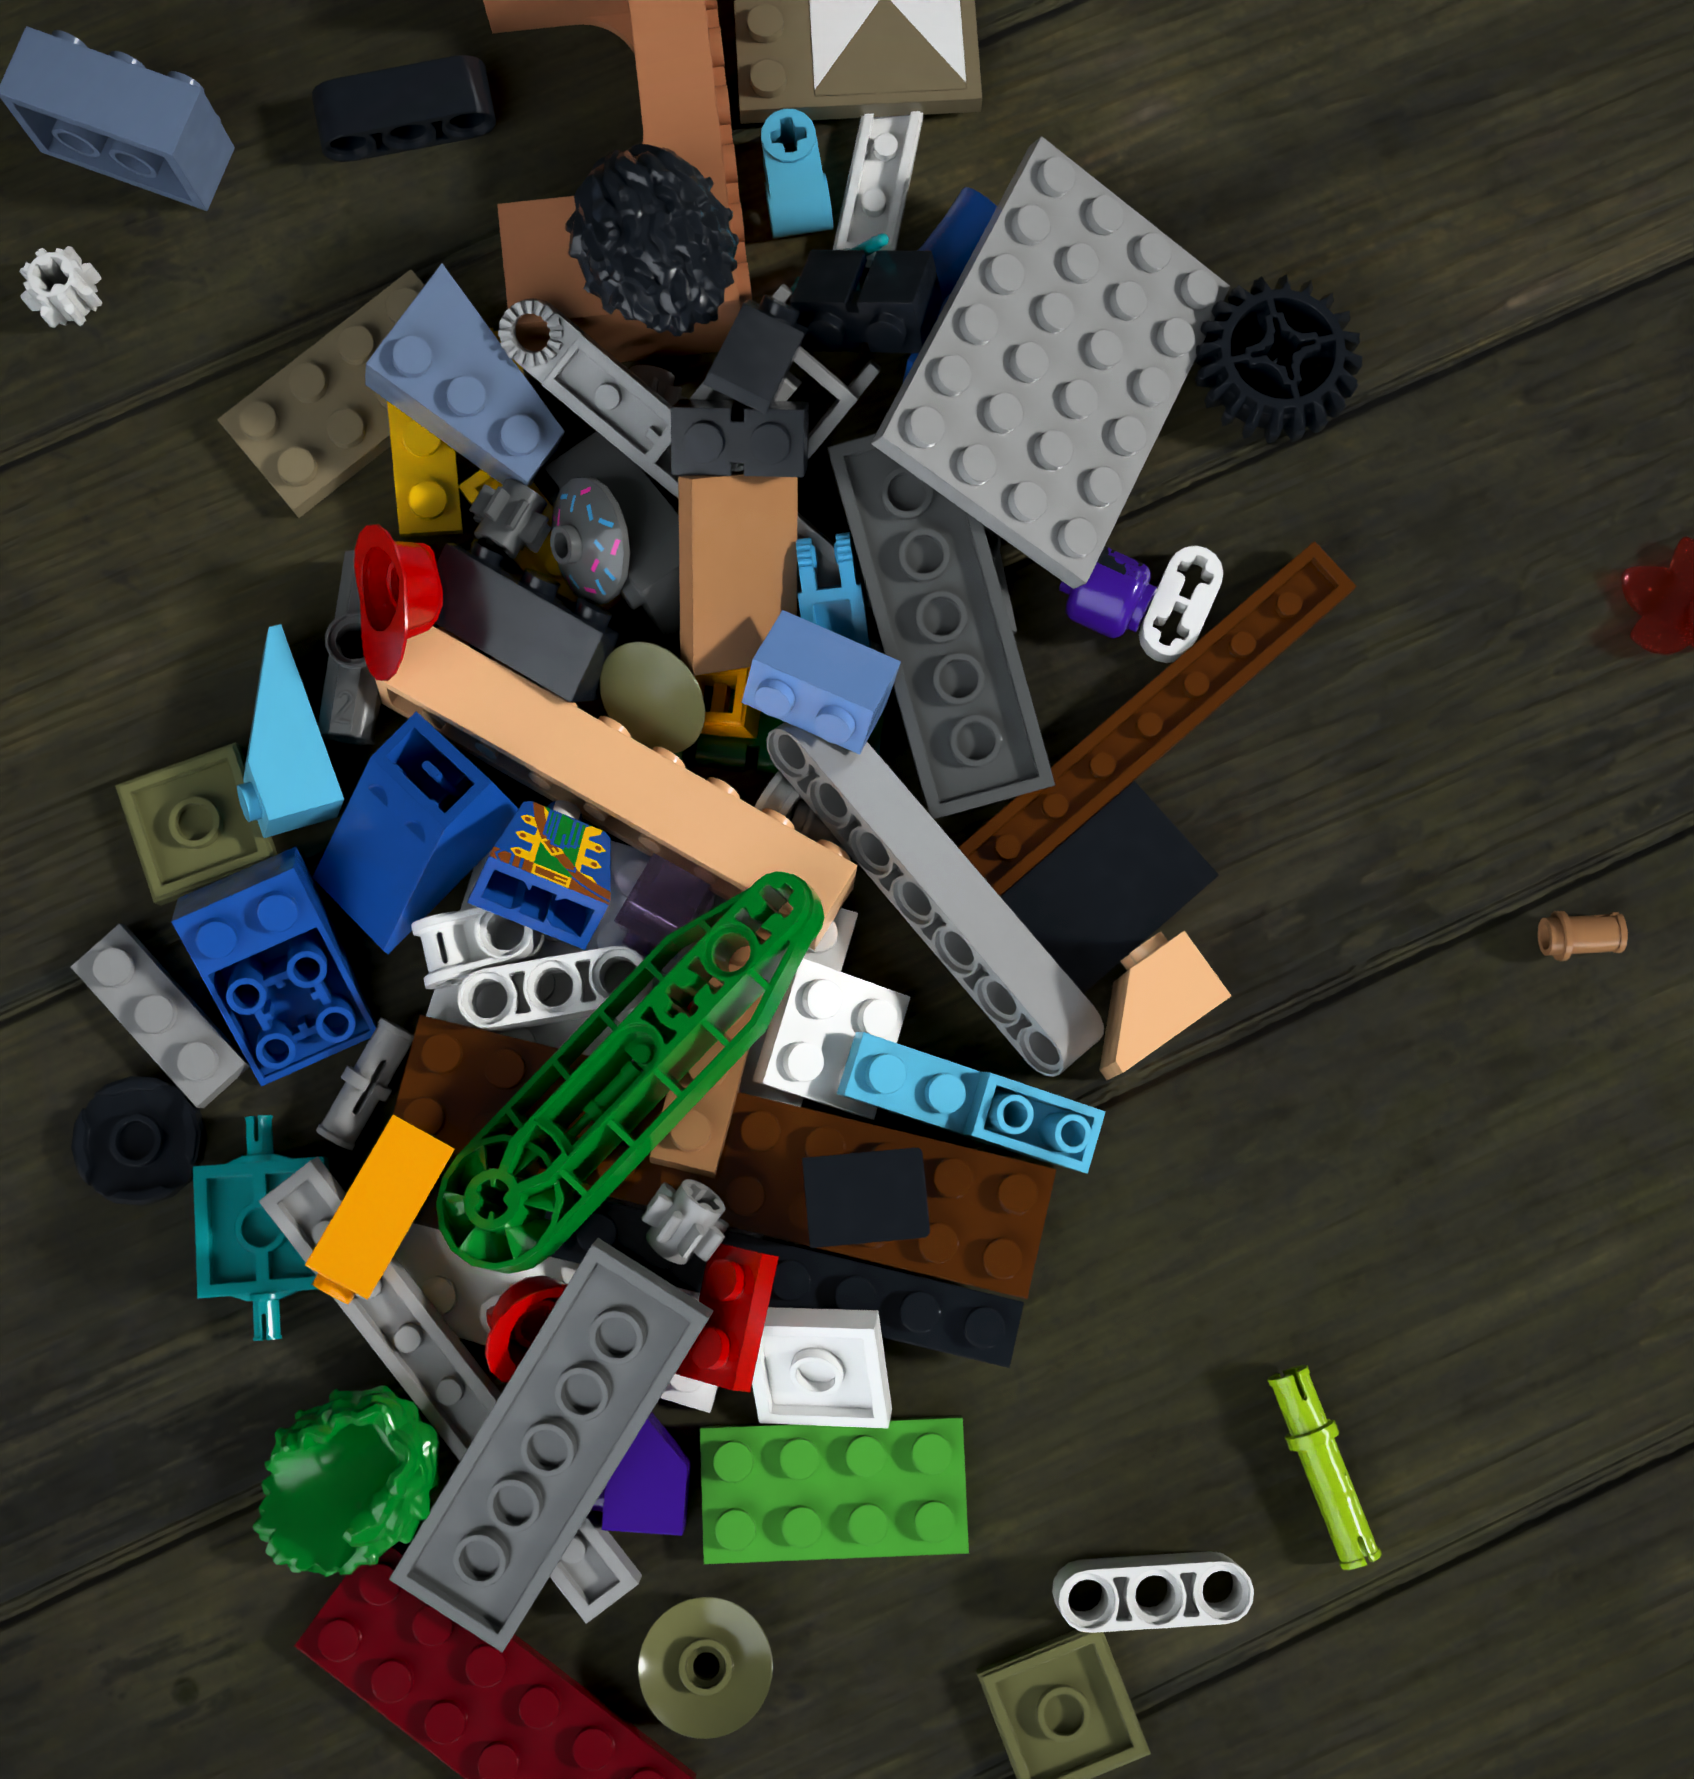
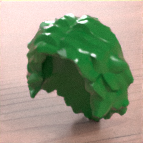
M383 1385L364 1391H339L334 1389L329 1394V1402L307 1411L298 1409L295 1413L296 1422L292 1426L277 1429L275 1432L276 1444L272 1450L270 1460L265 1461L266 1470L272 1474L261 1483L266 1497L258 1508L260 1516L252 1526L254 1531L259 1534V1538L262 1541L268 1542L265 1552L273 1559L276 1565L287 1564L292 1572L309 1571L320 1573L325 1577L339 1572L340 1575H351L361 1565L371 1566L378 1564L379 1557L398 1541L405 1544L412 1541L421 1520H426L430 1514V1495L436 1490L440 1481L438 1456L440 1439L432 1425L421 1421L418 1407L414 1402L400 1399L387 1386Z

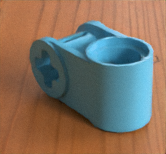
M796 109L776 111L765 120L761 130L763 166L766 178L764 185L772 237L775 239L833 230L829 188L826 174L822 171L816 130L813 122L805 113ZM787 143L793 144L795 151L785 152L783 145Z

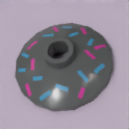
M594 477L572 478L560 489L553 506L550 536L551 551L558 563L563 579L575 596L598 605L608 604L620 594L628 577L630 546L627 525L619 503L606 485Z

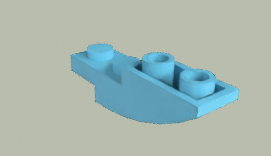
M865 1032L855 1033L837 1091L838 1095L886 1110L888 1113L1086 1174L1089 1171L1106 1112L990 1072H980Z

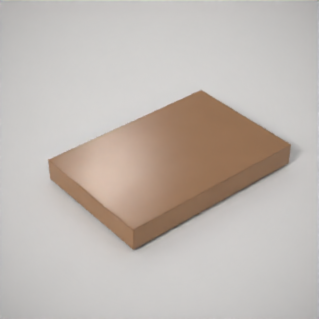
M734 471L731 476H679L680 660L689 668L694 676L751 667L755 654L781 611L784 610L797 616L796 540L798 477L744 476V471Z

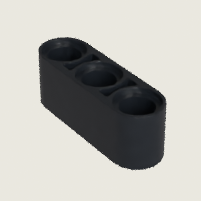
M451 56L334 78L320 83L312 91L322 154L334 161H358L473 139L489 133L496 125L486 67L481 59L474 56Z

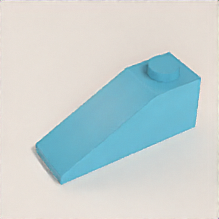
M281 624L268 628L244 770V783L237 785V794L243 814L248 822L258 821L263 838L337 818L344 801Z

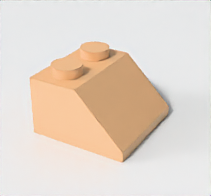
M1160 931L1120 961L1127 972L1113 982L1099 1069L1106 1080L1124 1073L1231 997L1229 991L1185 931L1170 941Z

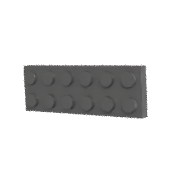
M876 434L828 447V454L883 652L885 655L901 661L893 688L928 813L933 819H938L1055 786L983 524L873 446L871 442Z
M597 1238L575 1271L389 1580L503 1653L714 1311Z

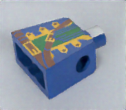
M558 800L550 803L547 807L533 801L523 802L491 850L467 903L585 950L611 900V838L605 831L582 822L583 817L580 809L571 802Z

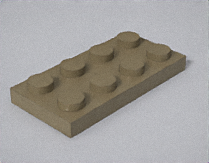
M411 269L217 419L298 518L391 447L387 400L365 385L366 362L425 286Z

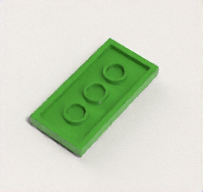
M962 1416L890 1418L888 1428L765 1423L700 1427L704 1564L969 1553Z

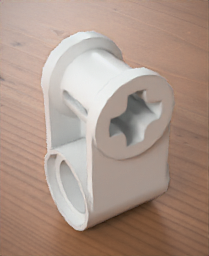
M479 907L464 911L436 914L411 924L413 935L421 937L429 972L423 978L426 989H440L462 984L463 980L471 973L484 968L534 960L543 947L544 933L524 926L522 941L510 950H500L496 942V932L498 927L508 919Z

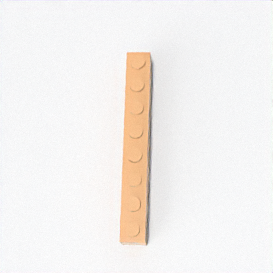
M432 626L429 631L407 639L403 660L397 673L388 681L375 679L383 705L408 719L417 711L453 745L553 802L564 800L575 804L580 809L583 819L725 900H729L750 888L765 874L778 871L798 876L816 892L823 907L824 921L822 929L809 946L813 950L816 949L853 890L858 865L851 862L849 855L838 845L823 839L815 842L796 831L793 823L781 813L769 808H764L762 811L742 801L737 791L726 782L714 777H709L707 780L687 770L682 760L669 750L658 746L653 747V749L646 747L632 739L628 730L614 719L607 716H600L597 719L577 708L575 702H569L547 688L543 689L524 678L523 674L496 658L491 657L490 659L472 649L467 641L441 626L438 629ZM787 902L781 907L779 912L785 918L791 913L793 907Z

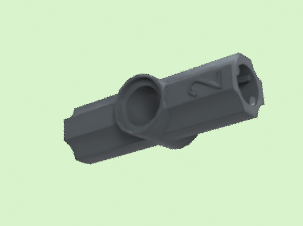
M355 550L345 551L335 619L328 626L325 634V647L329 653L318 728L323 739L336 741L341 744L363 746L375 744L381 698L375 678L369 672L364 657L360 659L347 658L349 644L361 636L360 597L354 569Z

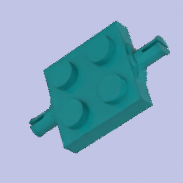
M273 1115L244 1117L246 1121L247 1156H241L227 1164L193 1166L197 1299L232 1296L244 1301H253V1341L282 1339L279 1299L286 1298L298 1291L315 1290L318 1288L311 1285L316 1277L314 1272L305 1266L306 1262L265 1211L259 1200L316 1157L292 1159L280 1154H274ZM318 1157L330 1172L329 1157Z

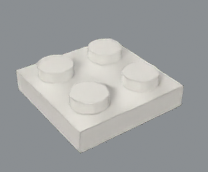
M803 958L769 1024L752 1081L853 1115L874 1120L877 1107L838 1095L837 1091L855 1033L865 1032L897 1043L910 996Z
M768 1307L752 1381L759 1423L888 1428L892 1404L879 1311Z

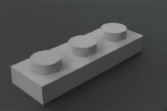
M118 924L71 966L74 972L197 1108L204 1109L250 1067L242 1053L127 926Z

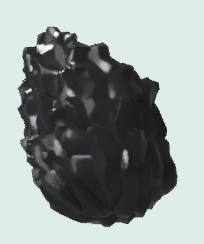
M639 143L633 145L628 150L621 151L616 149L611 151L605 157L597 160L589 175L576 190L574 196L576 210L565 223V230L570 233L568 254L571 258L578 260L586 280L584 289L601 299L602 309L609 314L618 309L625 320L641 321L646 324L647 328H651L658 333L669 330L676 337L681 336L683 333L694 332V324L696 322L705 325L718 320V307L724 303L725 288L734 283L731 272L737 268V261L734 257L737 245L739 244V238L729 228V221L733 218V212L730 208H725L710 191L714 185L713 179L711 177L704 178L696 167L668 148Z

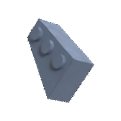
M442 263L366 362V386L502 485L506 479H513L530 488L558 450L565 431L514 361L502 349L496 336Z

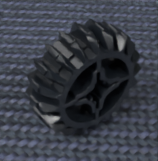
M1287 274L1278 279L1274 290H1271L1262 276L1254 280L1250 293L1238 285L1231 290L1228 303L1220 300L1213 306L1211 312L1215 317L1214 321L1202 323L1200 331L1206 338L1203 344L1196 346L1197 356L1194 363L1202 366L1195 377L1196 386L1212 388L1204 400L1206 408L1220 405L1225 406L1226 409L1221 417L1222 426L1232 424L1236 418L1245 422L1242 428L1244 439L1251 437L1257 427L1264 429V436L1268 445L1277 441L1282 429H1284L1293 443L1302 438L1305 433V426L1316 434L1322 431L1328 423L1327 416L1331 418L1340 416L1346 407L1344 398L1352 397L1357 389L1358 380L1353 375H1356L1361 369L1363 357L1353 353V351L1356 350L1360 343V333L1343 331L1351 319L1350 311L1333 314L1329 310L1334 302L1333 292L1324 295L1320 301L1310 296L1313 291L1311 280L1303 283L1299 291L1291 290ZM1255 324L1257 328V335L1254 339L1255 345L1246 347L1241 355L1231 356V339L1243 329ZM1291 327L1299 330L1300 332L1294 331ZM1270 353L1278 355V357L1272 362L1267 355ZM1283 358L1287 362V366H1280L1276 363ZM1322 363V384L1311 393L1300 397L1298 386L1302 381L1300 374L1308 372L1312 365ZM1250 386L1261 388L1268 396L1259 393Z

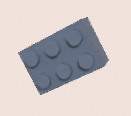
M26 26L0 83L1 100L40 152L208 211L235 147L221 124L220 117L215 113L207 99L203 87L191 77L176 71H170L166 76L146 69L137 59L123 52L111 51L107 55L88 48L81 40L69 33L54 30L52 35Z

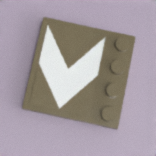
M734 0L741 124L765 123V120L771 114L781 109H796L805 113L811 120L861 118L864 114L873 113L874 117L908 116L913 111H920L923 115L981 112L982 86L975 0Z

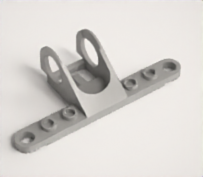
M782 284L772 297L786 303L793 291L785 284ZM526 299L508 308L499 322L498 330L501 347L505 350L508 357L517 362L541 382L543 387L679 499L678 477L690 475H671L672 405L552 304L541 299ZM525 314L541 316L548 323L550 339L547 342V346L541 351L527 350L517 340L516 325L518 320ZM800 346L794 362L837 398L809 433L808 459L880 372L881 367L872 359L860 370L847 387ZM788 372L775 401H787L802 382L792 373ZM703 383L690 398L698 400H734ZM739 403L738 414L732 421H744V408ZM738 463L734 471H744V463ZM798 512L797 539L811 538L813 545L816 547L818 557V588L841 585L839 565L836 563L834 554L835 542ZM797 561V593H798L799 590H802V589H801V582H800V575H799V568H798V561ZM856 561L857 580L863 583L866 609L868 607L871 608L860 565ZM870 636L872 649L884 654L880 638Z

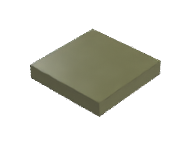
M236 742L115 785L155 904L162 906L173 902L179 897L277 855L272 836L263 838L258 821L248 822L243 814L237 794V785L244 783L243 777L246 760L241 746Z
M1076 1629L976 1670L1017 1779H1091L1151 1754L1104 1632L1089 1633Z

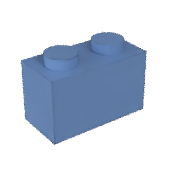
M782 610L752 660L741 703L860 755L887 705L901 661Z

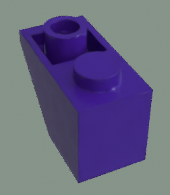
M652 1412L592 1507V1511L603 1512L602 1530L682 1536L687 1527L692 1459Z

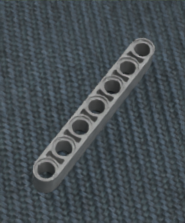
M787 722L782 723L768 733L766 739L767 750L777 769L1033 1069L1044 1076L1054 1077L1060 1075L1101 1039L1104 1034V1025L1100 1014L1093 1004L868 742H866L859 755Z

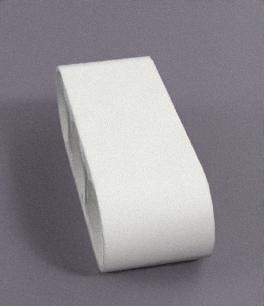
M610 946L484 968L471 973L463 980L458 990L457 1004L461 1014L469 1023L489 1032H505L590 1017L611 995V993L607 992L604 984L607 970L618 962H629L637 967L644 959L635 950L626 946ZM555 973L569 975L573 982V992L570 999L557 1007L546 1006L540 995L544 980ZM652 981L623 1011L635 1008L650 993ZM491 984L503 985L508 995L504 1011L496 1017L483 1018L476 1007L480 991Z
M1207 1551L1076 1560L1067 1563L1058 1571L1053 1581L1052 1593L1057 1608L1070 1626L1081 1632L1097 1633L1229 1624L1240 1620L1248 1613L1253 1603L1254 1589L1250 1577L1236 1562L1222 1553ZM1218 1571L1230 1572L1233 1579V1588L1230 1595L1218 1603L1206 1602L1202 1592L1203 1584L1207 1577ZM1152 1575L1166 1578L1168 1585L1167 1594L1161 1603L1153 1607H1143L1137 1604L1135 1598L1136 1589L1143 1579ZM1086 1579L1095 1580L1100 1583L1102 1588L1101 1599L1093 1609L1083 1612L1069 1607V1593L1075 1584Z

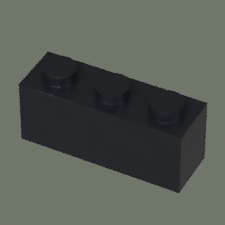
M476 538L471 545L446 543L437 561L443 589V606L435 623L569 702L597 701L600 695V675L603 664L616 648L624 645L629 634L610 623L613 614L604 607L583 598H578L576 603L558 593L560 583L555 579L530 568H525L524 573L506 563L508 555L503 551L495 549Z

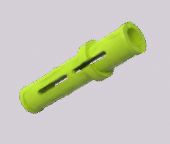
M1299 1365L1282 1371L1283 1377H1281L1280 1373H1276L1267 1380L1269 1386L1274 1391L1290 1432L1285 1436L1290 1451H1297L1339 1557L1341 1569L1351 1570L1366 1566L1365 1556H1368L1370 1562H1374L1381 1557L1382 1553L1375 1543L1335 1441V1437L1339 1434L1335 1420L1326 1418L1309 1375L1308 1365Z

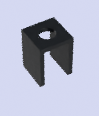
M915 1147L802 1158L810 1248L925 1238L930 1234L924 1162L921 1149Z

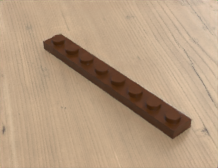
M1314 541L1051 767L1055 786L1017 796L958 848L1001 897L1347 598L1357 586Z

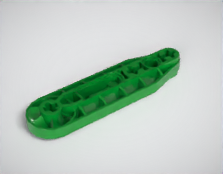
M776 871L765 874L750 888L667 935L464 1147L442 1177L436 1201L439 1230L453 1253L471 1266L506 1274L533 1269L563 1245L765 1033L811 942L817 937L823 926L824 912L821 900L804 880L786 872ZM788 902L793 907V910L784 918L779 910ZM760 927L771 935L766 941L755 933ZM700 939L667 975L662 971L682 948ZM750 946V956L746 964L739 970L729 972V962L734 952L742 947ZM656 977L659 983L620 1023L616 1017ZM713 977L723 984L719 990L709 983ZM764 993L751 1020L731 1040L725 1032ZM694 1000V1003L699 1008L692 1015L687 1007ZM609 1026L613 1032L574 1071L570 1065ZM717 1041L723 1044L725 1047L684 1088L679 1083L684 1075ZM562 1075L566 1081L528 1119L524 1115L526 1111ZM671 1090L677 1098L637 1137L632 1130ZM584 1111L585 1114L568 1129L567 1127ZM592 1120L595 1121L580 1138L577 1137ZM513 1125L518 1128V1131L513 1136L505 1135ZM624 1140L630 1147L591 1187L586 1178ZM555 1144L562 1151L558 1157L549 1151ZM503 1150L504 1156L499 1169H489L488 1156L494 1151ZM543 1160L547 1169L537 1175ZM461 1189L465 1190L464 1196L460 1195ZM575 1190L582 1196L576 1203L573 1193ZM546 1211L553 1212L551 1220L545 1219Z

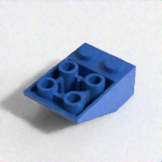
M416 711L370 757L312 878L384 952L389 954L412 931L411 924L425 918L493 849L518 811V808L485 774Z
M297 847L286 850L177 899L171 922L261 1087L371 1038L377 1028V1024L325 901Z

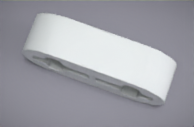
M1200 546L1185 547L1175 553L1164 571L1139 631L1141 647L1155 661L1163 663L1174 662L1194 645L1200 634L1223 578L1222 564L1216 554L1209 549ZM1192 564L1203 568L1201 579L1209 584L1199 583L1190 599L1179 595L1185 582V576L1177 572V569L1187 571ZM1173 609L1183 614L1177 626V633L1185 637V639L1175 638L1170 646L1159 642L1161 632L1153 627V624L1163 626Z

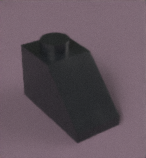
M768 295L763 296L760 304L750 299L743 303L703 384L766 414L776 400L809 329L796 322L800 312Z

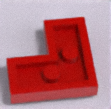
M720 1244L706 1263L699 1302L714 1312L675 1374L733 1391H751L779 1256L727 1244Z

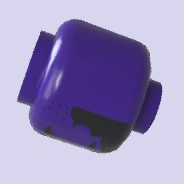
M1104 546L1087 583L1073 589L1062 581L1059 591L1069 595L1066 603L1068 618L1109 638H1117L1122 636L1127 629L1137 632L1158 587L1149 584L1151 572L1148 566Z

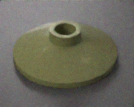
M717 1597L688 1599L664 1612L647 1633L642 1644L638 1664L640 1688L652 1713L669 1729L681 1735L697 1739L722 1737L748 1723L764 1703L769 1692L773 1674L770 1644L758 1621L741 1606ZM703 1652H710L719 1660V1672L712 1678H702L694 1669L695 1658Z

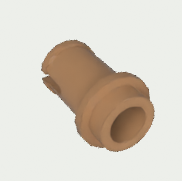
M1554 911L1550 917L1542 918L1538 926V942L1541 952L1545 956L1552 955L1557 961H1567L1571 954L1622 953L1627 946V925L1624 916L1619 914V912L1602 915L1568 916L1565 911Z

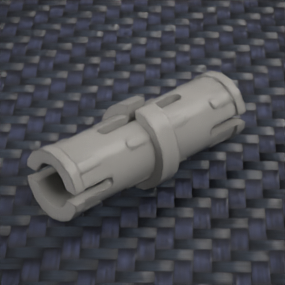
M382 1017L379 1019L377 1028L355 1066L347 1065L341 1076L346 1082L323 1122L316 1129L317 1133L348 1150H353L358 1136L379 1100L386 1102L391 1094L392 1089L388 1084L414 1039L413 1033Z

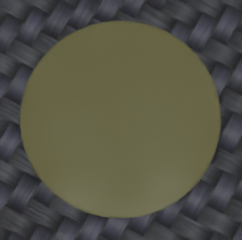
M647 642L624 644L616 648L607 657L600 675V694L609 718L624 726L632 739L650 749L658 746L672 753H678L689 748L701 734L705 721L704 698L699 684L689 668L670 651Z

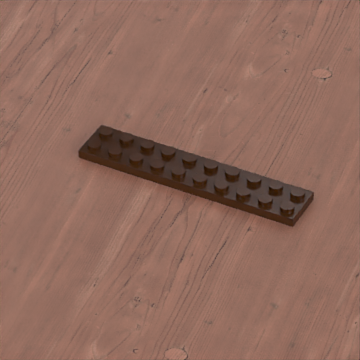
M420 1015L393 1115L454 1148L451 1159H455L464 1147L559 1048ZM581 1054L570 1067L575 1071L589 1056ZM562 1075L526 1111L524 1115L528 1119L566 1081ZM738 1092L715 1178L650 1163L649 1153L608 1197L647 1206L664 1182L671 1185L677 1191L684 1180H695L709 1187L721 1198L725 1205V1211L720 1216V1219L727 1222L729 1227L810 1246L802 1158L916 1147L921 1149L923 1153L930 1234L925 1238L818 1248L1027 1299L1057 1169ZM666 1095L632 1130L637 1137L662 1113ZM583 1111L567 1128L570 1129L585 1112ZM592 1120L577 1137L580 1138L595 1121ZM513 1125L505 1135L513 1136L518 1131V1128ZM624 1140L586 1178L591 1187L630 1147ZM557 1144L549 1150L557 1157L562 1153ZM503 1150L494 1151L488 1156L489 1168L499 1169L504 1156ZM543 1160L537 1175L547 1169Z

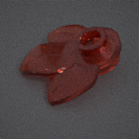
M1686 536L1677 544L1669 569L1655 566H1637L1624 570L1621 575L1622 590L1626 601L1635 612L1643 616L1632 628L1630 638L1640 647L1654 654L1672 655L1689 645L1694 648V539Z

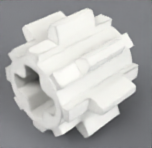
M67 246L64 250L56 248L55 252H47L43 248L38 249L39 251L35 252L37 257L31 264L26 262L24 268H21L19 271L27 280L23 283L26 291L20 295L21 299L32 311L40 310L41 317L50 327L55 328L58 324L66 326L67 321H75L79 326L83 325L87 321L85 316L91 310L96 312L97 307L102 305V301L95 294V292H98L95 284L102 279L100 274L91 263L82 264V259L70 246Z

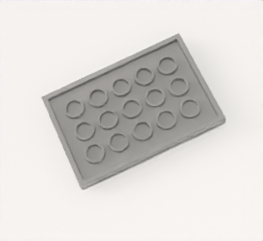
M1041 136L1027 149L871 444L1073 589L1087 583L1197 356L1196 346L1203 344L1206 338L1200 331L1202 323L1214 321L1215 317L1211 310L1220 300L1224 301L1230 285Z

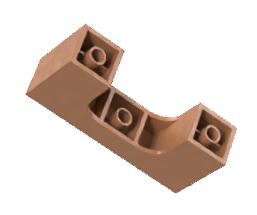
M483 0L492 34L584 24L607 29L624 40L635 55L643 124V144L668 148L696 167L704 178L711 177L714 185L710 191L725 208H730L733 212V218L729 221V228L739 238V244L737 245L734 257L737 261V268L731 272L734 283L725 288L724 303L718 307V320L705 325L696 322L694 324V332L683 333L681 336L675 337L669 330L658 333L651 328H647L646 324L641 321L625 320L618 309L609 314L602 309L601 299L584 289L586 280L578 260L571 258L568 254L570 233L565 230V223L576 210L574 196L497 204L507 307L510 308L513 304L526 299L544 300L557 308L620 362L719 352L743 303L749 299L752 300L746 258L742 208L739 198L738 175L732 138L730 105L725 77L717 0ZM535 314L523 315L516 325L517 340L527 350H543L550 339L548 323L541 316Z

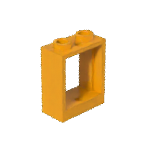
M392 1115L305 1266L318 1272L311 1285L348 1305L355 1294L368 1300L455 1149Z

